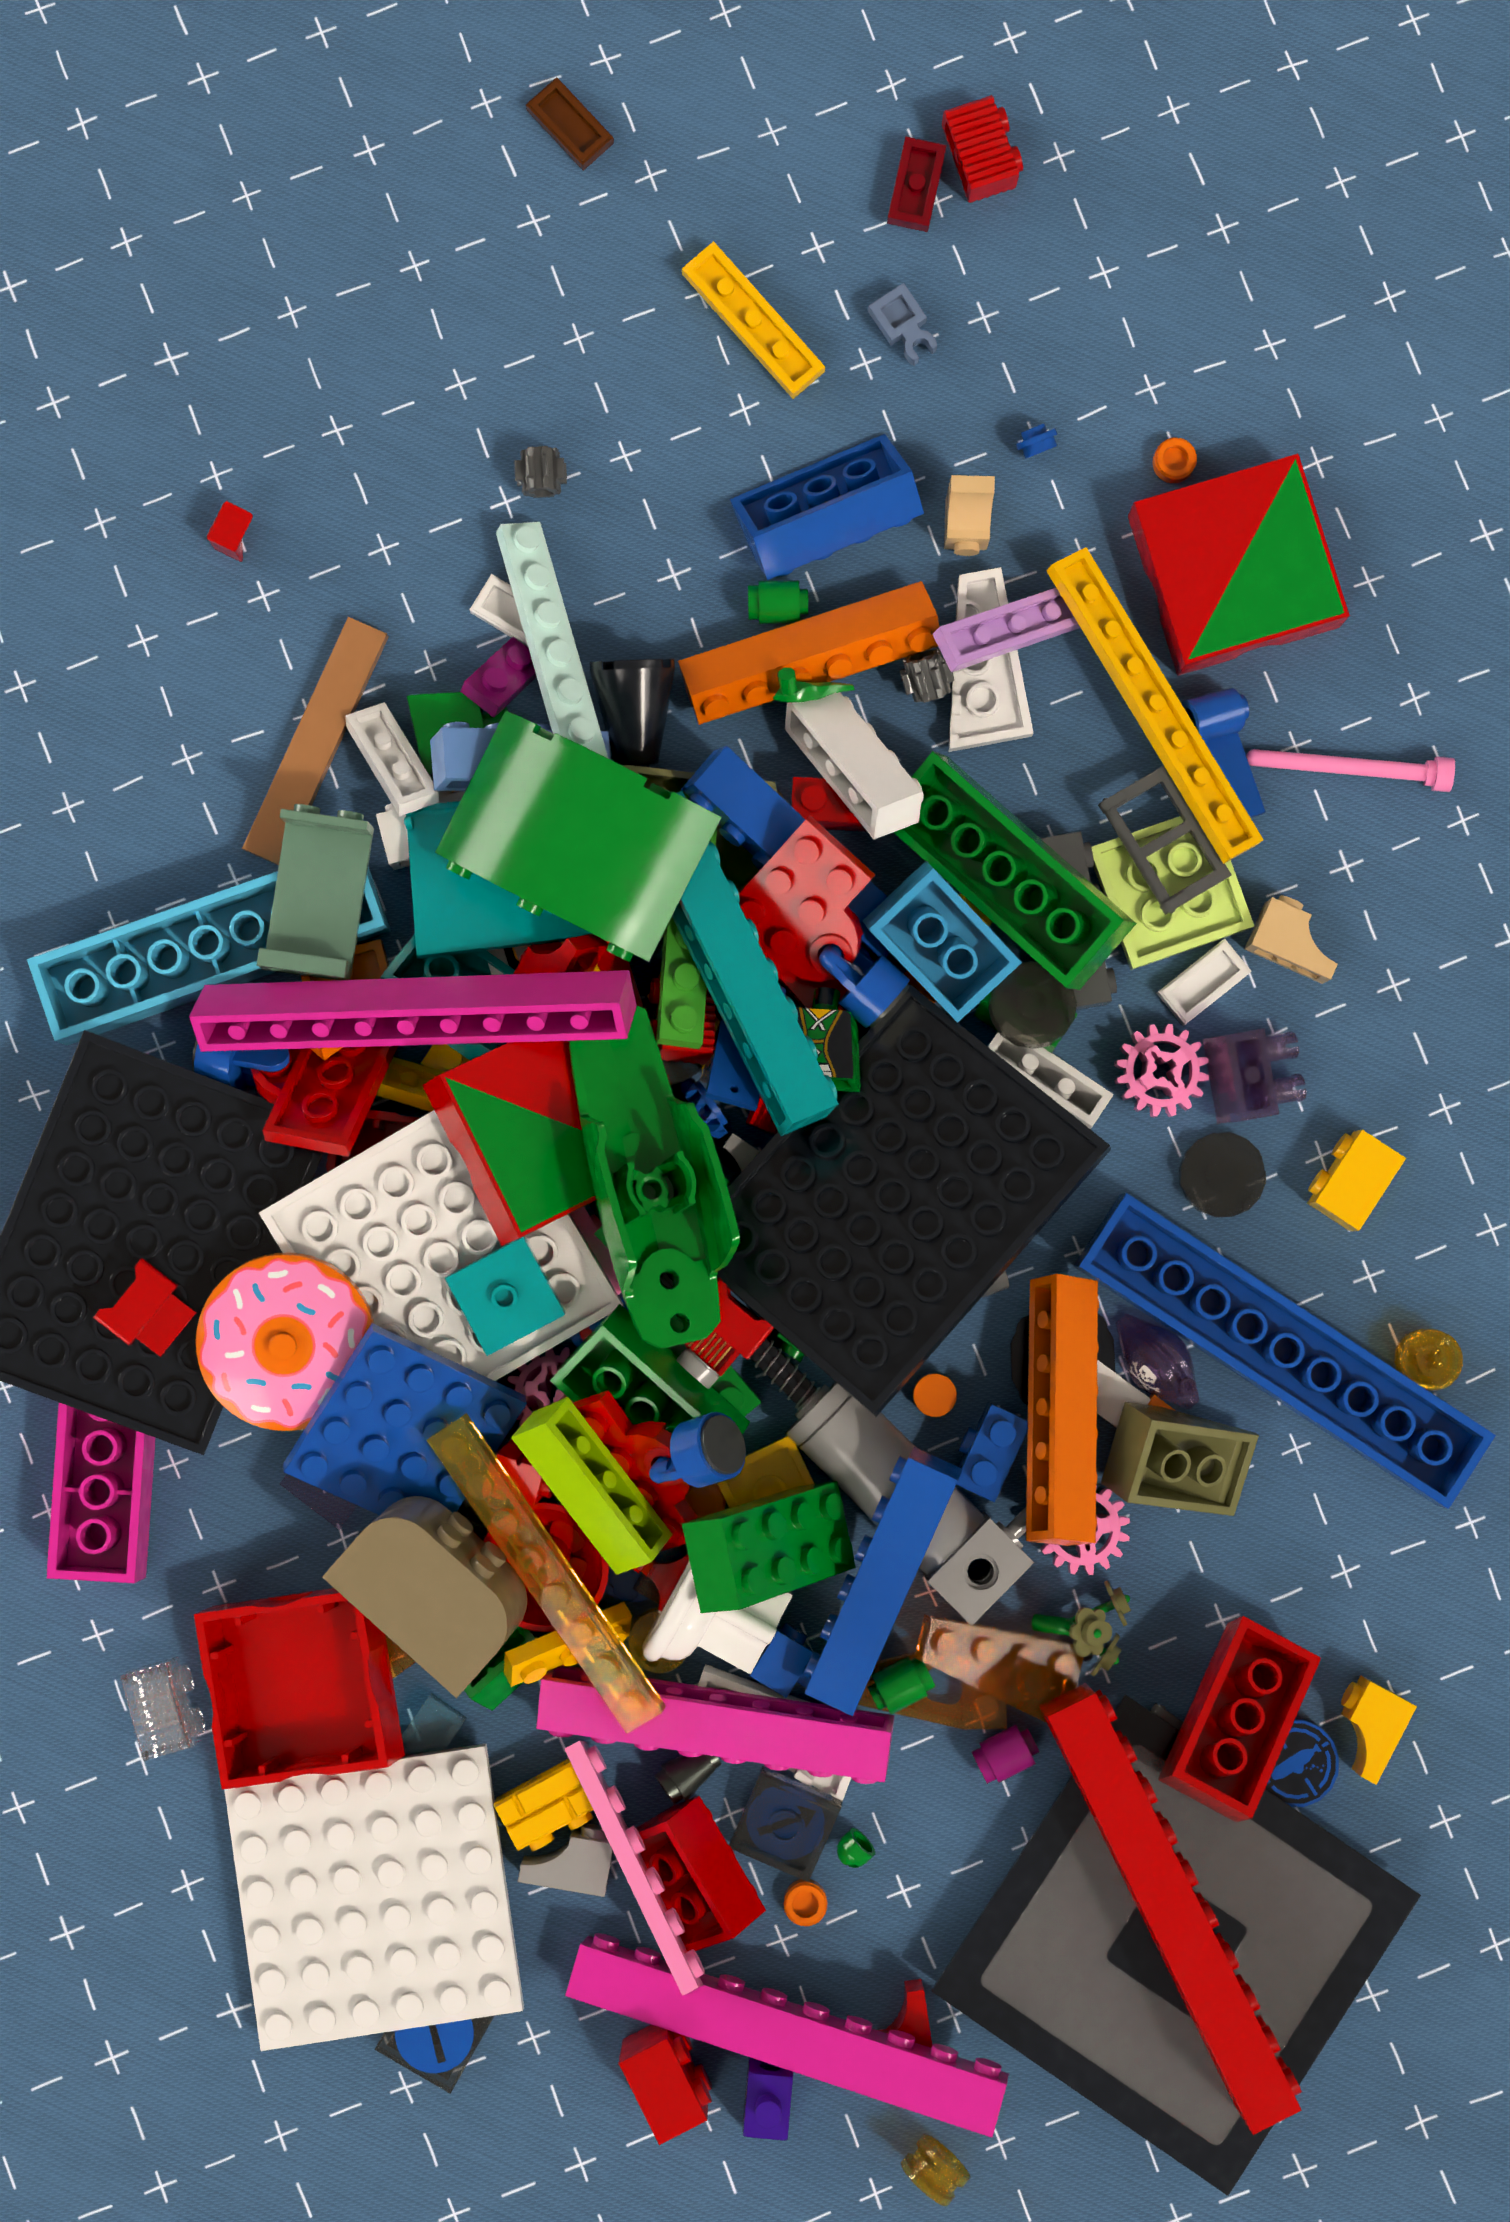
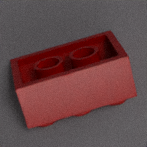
M700 1796L673 1805L636 1827L645 1845L646 1850L640 1852L647 1869L654 1866L664 1884L665 1891L660 1893V1896L667 1910L674 1907L682 1921L685 1932L680 1934V1937L687 1952L691 1949L697 1951L734 1939L766 1911L757 1895L756 1889L749 1882L735 1857L734 1851L727 1844L713 1820L710 1810L705 1806Z

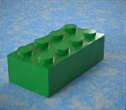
M618 1304L572 1352L550 1380L573 1402L609 1390L633 1425L647 1421L667 1423L665 1430L671 1434L680 1423L711 1412H720L729 1416L738 1426L742 1435L750 1423L712 1387L706 1388L676 1361L678 1356L669 1348L659 1349L641 1341L630 1313L621 1304Z
M838 1481L797 1486L682 1523L700 1613L741 1610L856 1568Z

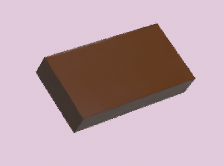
M557 77L526 104L528 113L583 171L614 144L613 136Z

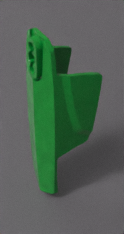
M637 1006L627 1039L568 1041L586 1156L602 1229L614 1272L641 1341L656 1348L664 1349L706 1339L720 1323L717 1273L728 1265L740 1243V1234L728 1187L709 1127L698 1115L694 1103L684 1102L673 1096L647 1011ZM662 1273H667L672 1277L673 1285L670 1289H666L661 1285L660 1275ZM675 1314L684 1323L683 1330L680 1333L675 1332L670 1325L671 1318Z

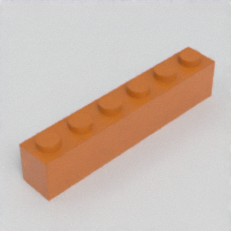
M920 581L679 660L678 663L686 692L700 725L773 701V697L780 688L778 672L783 668H792L795 671L796 681L831 682L938 647L933 633L939 628L938 615L923 582Z
M1052 1274L1030 1280L1026 1541L1064 1546L1096 1543V1484L1098 1478L1096 1472L1098 1438L1097 1354L1099 1349L1097 1341L1099 1309L1097 1280L1063 1274Z

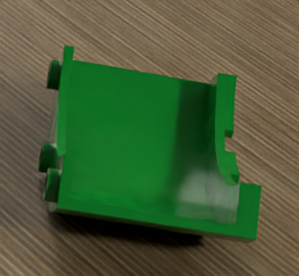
M505 710L435 853L449 860L445 867L446 869L468 880L472 873L519 896L517 906L539 917L543 910H546L610 942L606 950L628 962L631 961L633 955L649 962L722 817L654 783H651L649 789H647L644 785L648 778L557 733L553 734L541 726Z

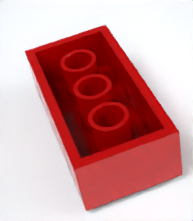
M1245 1616L1228 1622L1158 1780L1234 1822L1252 1819L1321 1657Z

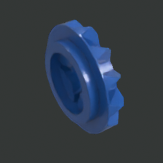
M688 1076L680 1083V1091L686 1100L694 1103L698 1115L708 1125L712 1137L719 1139L728 1134L724 1128L728 1121L715 1101L705 1097L706 1088L700 1080L694 1083Z

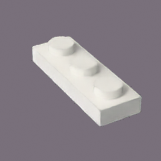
M385 702L345 715L346 727L399 816L439 803V791H434L431 777Z

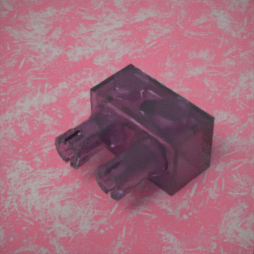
M1264 1028L1203 1039L1205 1056L1209 1060L1207 1067L1217 1124L1241 1122L1278 1115V1104L1305 1100L1307 1095L1306 1089L1293 1090L1294 1086L1305 1085L1303 1076L1297 1073L1273 1079L1270 1063L1298 1057L1299 1046L1285 1047L1286 1044L1298 1042L1294 1032L1288 1031L1283 1034L1266 1036Z

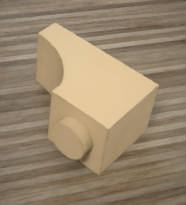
M951 475L945 499L944 549H954V554L960 556H974L979 554V550H987L990 541L995 476Z
M1282 895L1278 899L1272 897L1264 903L1244 949L1321 984L1331 980L1338 964L1327 958L1315 945L1309 930V921L1312 914L1303 911L1304 905L1295 899Z

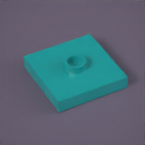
M525 1236L445 1277L486 1356L566 1314Z

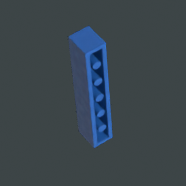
M728 746L714 750L682 787V790L689 796L688 800L722 817L719 822L721 826L719 831L722 836L737 847L742 845L753 856L751 861L759 870L805 821L790 804ZM870 881L850 902L848 907L859 918L864 932L861 937L860 948L875 961L881 955L886 958L890 951L869 931L863 920L887 896Z
M916 1447L913 1448L908 1459L899 1456L889 1478V1481L895 1483L896 1487L890 1499L882 1495L871 1519L879 1523L873 1538L867 1535L864 1536L854 1559L861 1562L856 1577L847 1574L837 1596L838 1599L844 1601L842 1609L838 1616L830 1613L820 1635L821 1638L827 1640L822 1654L813 1651L803 1673V1676L810 1679L804 1694L846 1714L854 1715L963 1471L962 1468Z

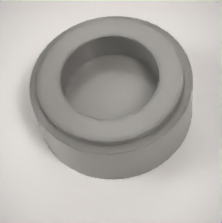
M686 1348L676 1359L686 1371L708 1389L719 1378V1374L700 1359L690 1348Z

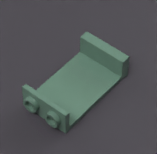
M294 804V810L281 809L280 818L285 822L267 945L266 949L259 948L257 966L268 971L330 980H351L374 828L368 821H363L364 815L361 813L338 810L337 817L321 815V809L315 806Z

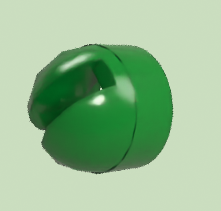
M851 1828L840 1839L837 1845V1855L844 1865L859 1868L875 1856V1849L862 1832L856 1828Z

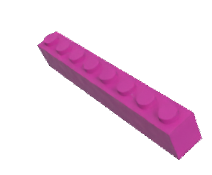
M561 1665L548 1671L541 1678L536 1729L547 1730L556 1737L586 1736L601 1744H612L616 1741L634 1744L635 1747L641 1750L652 1751L664 1748L677 1750L680 1755L686 1757L716 1756L720 1757L724 1762L731 1764H741L748 1761L764 1764L765 1767L771 1770L783 1771L794 1768L807 1770L809 1774L816 1777L839 1775L851 1777L857 1783L873 1784L877 1781L885 1782L895 1715L855 1710L854 1715L851 1716L830 1705Z

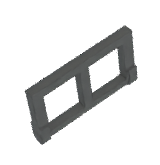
M1164 766L1109 798H1104L1098 804L1150 887L1165 915L1175 912L1178 907L1232 875L1216 853ZM1161 784L1184 822L1140 848L1117 808L1156 785ZM1190 832L1212 867L1213 872L1170 897L1146 857Z

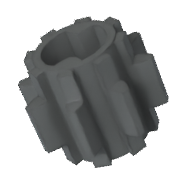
M532 446L521 450V460L514 461L515 481H517V486H522L523 495L533 498L554 497L556 494L559 495L561 493V484H567V470L564 458H560L558 449L548 446Z
M929 649L903 659L905 668L900 670V675L906 695L912 694L914 702H930L940 699L951 692L949 683L954 681L953 672L950 671L944 657H942L940 649Z

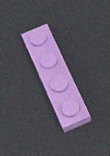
M1053 588L940 626L933 633V636L950 671L954 672L1079 629L1080 626L1057 588Z

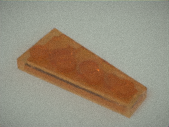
M924 1614L914 1657L1044 1722L1046 1721L1039 1706L1078 1686L1084 1657L1078 1656L1074 1652L1072 1642L978 1624L971 1626L968 1622Z

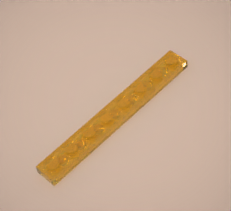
M465 1413L430 1436L427 1442L626 1734L661 1714L666 1707L665 1703L468 1414Z

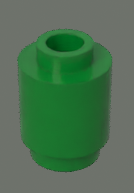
M799 580L758 581V585H748V620H759V624H792L800 621V615H808V589H799Z
M919 1655L911 1660L907 1656L873 1673L871 1676L874 1684L867 1688L878 1710L880 1711L887 1707L890 1715L927 1697V1691L936 1686Z

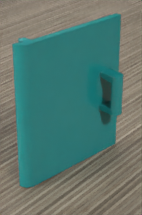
M460 801L437 803L406 814L404 825L408 833L416 956L418 959L563 942L567 938L592 934L546 910H543L539 917L517 906L519 896L472 873L468 880L445 868L449 860L438 855L435 851Z

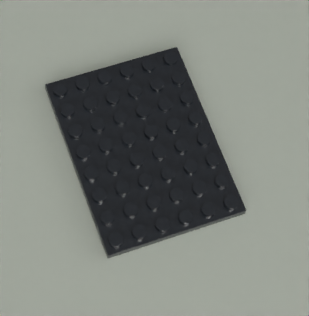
M911 984L896 1005L879 1023L870 1028L858 1042L860 1092L837 1091V1101L839 1104L827 1117L783 1136H780L779 1132H777L728 1187L740 1234V1243L728 1265L717 1273V1279L720 1277L727 1284L728 1289L772 1325L775 1330L875 1417L878 1416L1111 1150L1110 1145L957 1023Z
M84 1030L0 1235V1381L204 1455L223 1406L208 1388L197 1360L196 1331L202 1309L215 1287L234 1269L264 1255L283 1253L259 1212L312 1182L324 1152L265 1141L262 1130L274 1107V1104L267 1102L266 1099ZM141 1258L147 1260L179 1285L173 1294L197 1312L161 1357L137 1338L128 1346L93 1318L99 1309L113 1308L136 1280L135 1265Z

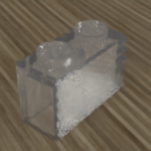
M179 1656L132 1669L121 1675L125 1698L128 1702L132 1724L137 1735L143 1761L194 1747L202 1741L200 1734L205 1732L204 1718L199 1707H192L188 1693L194 1687L192 1674L187 1665L181 1666Z

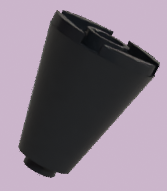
M674 659L603 662V670L602 661L590 662V674L605 729L608 731L614 762L624 766L642 767L658 764L675 672Z

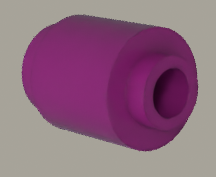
M1015 1724L980 1742L981 1747L971 1752L988 1784L996 1779L1000 1783L1035 1765L1036 1763L1032 1756L1039 1753V1749L1028 1728L1020 1732Z

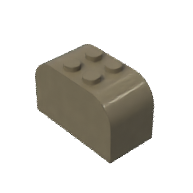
M422 1496L406 1497L390 1505L355 1538L322 1576L323 1579L455 1698L464 1691L497 1654L521 1623L527 1608V1592L523 1580L517 1571L506 1562L507 1558L504 1552L491 1542L485 1543L473 1532L472 1524L463 1515L457 1512L452 1513L438 1501Z

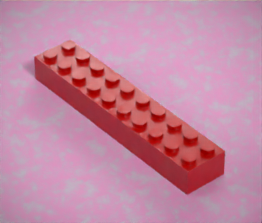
M1084 1683L1040 1705L1039 1708L1241 2118L1252 2135L1302 2111L1295 2097L1302 2093L1301 2088L1290 2067L1286 2066L1282 2057H1275L1274 2055L1281 2051L1277 2039L1269 2025H1266L1262 2016L1260 2014L1255 2016L1254 2012L1261 2008L1249 1984L1245 1983L1240 1973L1235 1975L1233 1970L1240 1967L1229 1943L1223 1939L1221 1933H1214L1213 1928L1219 1926V1922L1207 1900H1204L1200 1892L1195 1894L1192 1887L1199 1884L1188 1860L1183 1858L1181 1852H1174L1172 1846L1179 1842L1169 1821L1163 1817L1160 1810L1154 1812L1151 1806L1158 1802V1799L1147 1777H1144L1140 1770L1135 1772L1131 1763L1138 1759L1126 1735L1123 1736L1120 1730L1114 1731L1111 1722L1118 1718L1107 1696L1103 1695L1100 1689L1094 1692Z

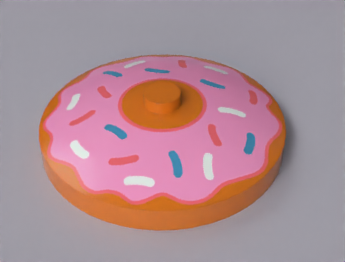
M300 1253L264 1255L234 1269L215 1287L208 1297L199 1317L196 1331V1355L199 1368L214 1397L229 1412L241 1420L270 1430H302L310 1422L371 1323H374V1318L364 1295L357 1285L334 1265L322 1259Z

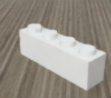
M841 692L818 700L787 703L786 732L873 839L919 822L921 802L924 798L920 783L917 779L911 778L899 763L896 754L886 748L877 737L872 725L866 723L861 718L847 696H843Z

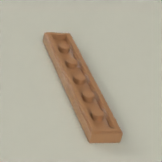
M347 618L242 847L244 851L279 866L285 822L280 818L281 809L294 810V804L312 806L347 730L345 715L355 712L389 638L387 633L353 618Z

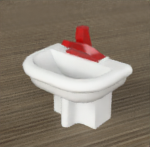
M688 1552L674 1561L659 1563L653 1560L651 1563L633 1569L638 1574L642 1572L649 1577L659 1592V1606L657 1610L659 1615L642 1645L643 1655L650 1662L660 1658L681 1660L690 1656L698 1646L751 1675L763 1650L772 1641L777 1631V1625L793 1596L788 1592L741 1610L700 1613Z

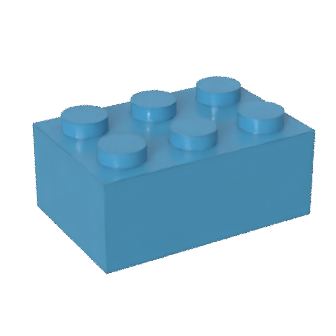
M927 861L915 870L863 920L869 931L957 1023L1022 963Z

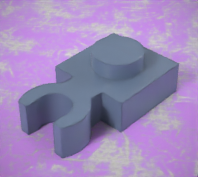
M904 283L868 306V313L889 344L892 346L900 340L903 341L905 344L904 356L911 365L915 366L919 360L917 353L913 350L915 345L924 344L931 354L936 352L937 342L935 337L928 331L920 329L921 326L926 324L927 316Z

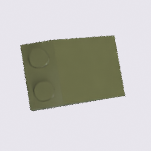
M1125 1402L1101 1483L1127 1503L1234 1516L1259 1435L1255 1432L1159 1406Z

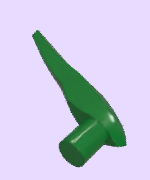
M783 668L778 672L780 688L773 699L787 703L807 702L838 692L854 690V685L836 682L796 681L795 671L792 668Z

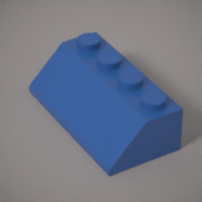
M885 434L730 499L732 508L755 561L767 580L786 576L797 567L814 560L826 559L835 551L854 543L866 542L875 534L892 527L906 525L911 519L924 514L912 470Z

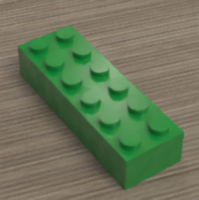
M932 751L911 777L918 780L924 795L921 802L919 822L894 833L1065 988L1080 990L1137 923L954 761L945 755Z

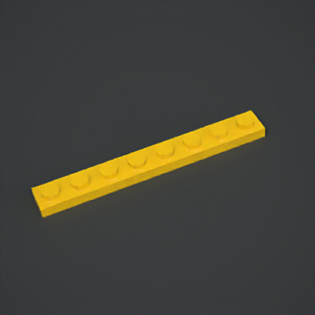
M1087 547L1053 563L1047 569L1048 575L1223 864L1261 843L1264 839Z

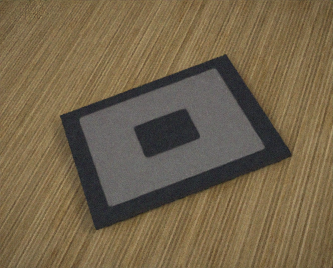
M1124 1694L1114 1710L1118 1718L1111 1722L1114 1731L1120 1730L1123 1736L1126 1735L1138 1759L1131 1763L1135 1772L1140 1770L1142 1775L1147 1777L1158 1799V1802L1151 1806L1154 1812L1160 1810L1163 1817L1169 1821L1179 1842L1173 1845L1172 1848L1175 1853L1180 1851L1183 1858L1188 1860L1199 1882L1192 1889L1195 1894L1200 1892L1204 1900H1207L1219 1922V1926L1213 1928L1215 1934L1221 1933L1223 1939L1229 1943L1240 1967L1233 1970L1235 1975L1240 1973L1245 1983L1249 1984L1261 2008L1254 2012L1255 2016L1259 2014L1262 2016L1266 2025H1269L1277 2039L1281 2051L1274 2055L1275 2057H1282L1286 2066L1290 2067L1300 2085L1421 1895L1266 1789L1263 1792L1253 1818L1234 1822L1160 1782L1158 1778L1179 1730ZM1071 1775L931 1991L1229 2196L1273 2125L1252 2135L1238 2113L1101 1832Z

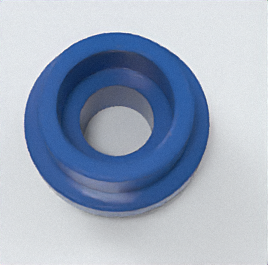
M1044 423L1021 432L1023 441L1016 444L1017 450L1022 449L1026 459L1056 447L1057 443L1054 435H1057L1056 428L1047 431Z

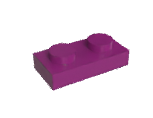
M512 637L464 681L460 692L492 717L497 716L537 678L529 648L515 637Z

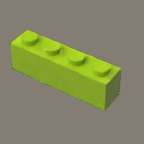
M569 1397L533 1411L511 1437L616 1575L651 1563L673 1535Z

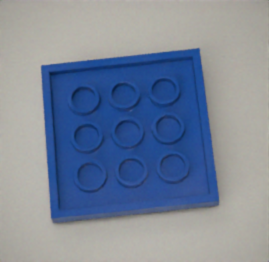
M371 1323L284 1461L283 1472L378 1515L396 1501L411 1496L431 1498L444 1505L452 1513L457 1512L527 1405L526 1397L509 1387Z

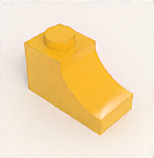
M1360 1675L1357 1683L1351 1682L1343 1694L1341 1705L1344 1708L1341 1714L1351 1721L1357 1737V1753L1352 1770L1362 1778L1377 1785L1417 1706Z

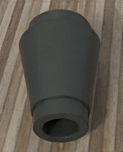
M681 1755L662 1764V1770L654 1776L675 1805L681 1799L687 1801L722 1763L716 1756L686 1757Z

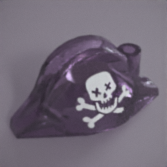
M1127 1313L1116 1322L1126 1368L1138 1387L1187 1410L1199 1402L1193 1360L1188 1347L1180 1337L1165 1328Z

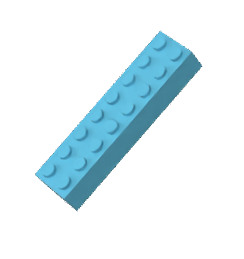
M369 866L357 943L391 932ZM278 871L27 959L54 1041L68 1046L79 1042L84 1030L99 1035L198 999L204 985L243 984L275 973V971L263 970L257 966L259 948L266 949Z

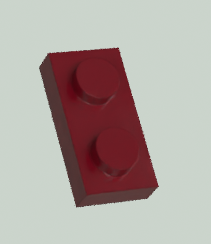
M905 136L887 224L928 232L947 145Z

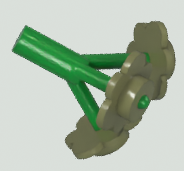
M1108 1580L1104 1581V1584L1111 1598L1110 1601L1092 1609L1082 1607L1071 1618L1034 1614L1032 1618L1033 1631L1067 1635L1074 1639L1073 1649L1078 1656L1086 1657L1090 1653L1092 1655H1099L1090 1673L1093 1677H1095L1101 1667L1109 1671L1113 1664H1118V1656L1122 1650L1116 1646L1120 1638L1119 1634L1115 1633L1110 1640L1112 1627L1108 1622H1105V1613L1116 1609L1123 1626H1126L1128 1624L1124 1614L1131 1611L1128 1604L1130 1601L1129 1595H1124L1121 1587L1112 1590Z

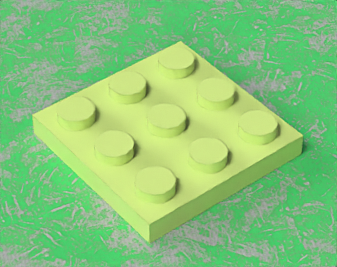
M1179 816L1133 832L1132 835L1141 848L1184 821ZM1190 832L1146 857L1170 897L1213 872L1212 867ZM1119 837L1091 847L1094 869L1103 894L1137 923L1121 941L1131 970L1254 927L1231 860L1225 863L1232 874L1229 878L1178 907L1175 912L1165 915Z

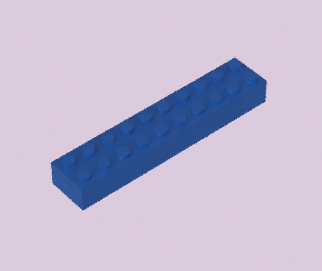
M1128 1193L1119 1195L1073 1266L1091 1279L1097 1280L1099 1284L1437 1506L1446 1509L1450 1508L1496 1436Z

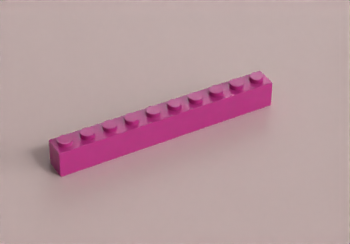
M629 970L204 985L189 1018L200 1051L204 1052L627 1039L637 1005Z
M596 1933L594 1937L588 1936L579 1946L565 1995L567 1997L991 2138L993 2137L1009 2073L1001 2071L1002 2066L994 2061L976 2058L975 2062L958 2057V2051L946 2045L933 2044L932 2048L914 2043L915 2037L906 2032L890 2030L889 2034L872 2029L873 2024L870 2021L856 2016H847L846 2020L829 2015L830 2010L823 2005L805 2002L804 2006L787 2001L788 1996L775 1989L762 1988V1991L759 1992L744 1987L745 1981L732 1975L721 1974L719 1978L703 1974L700 1976L703 1986L682 1996L666 1961L662 1960V1955L653 1949L637 1947L636 1951L619 1946L620 1940L602 1933Z

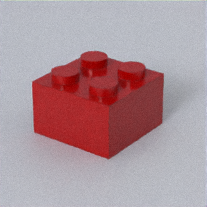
M649 2025L623 2039L619 2065L658 2144L661 2145L707 2121L708 2104L712 2102L709 2090L712 2089V2084L703 2065L700 2064L695 2067L689 2051L693 2047L689 2037Z

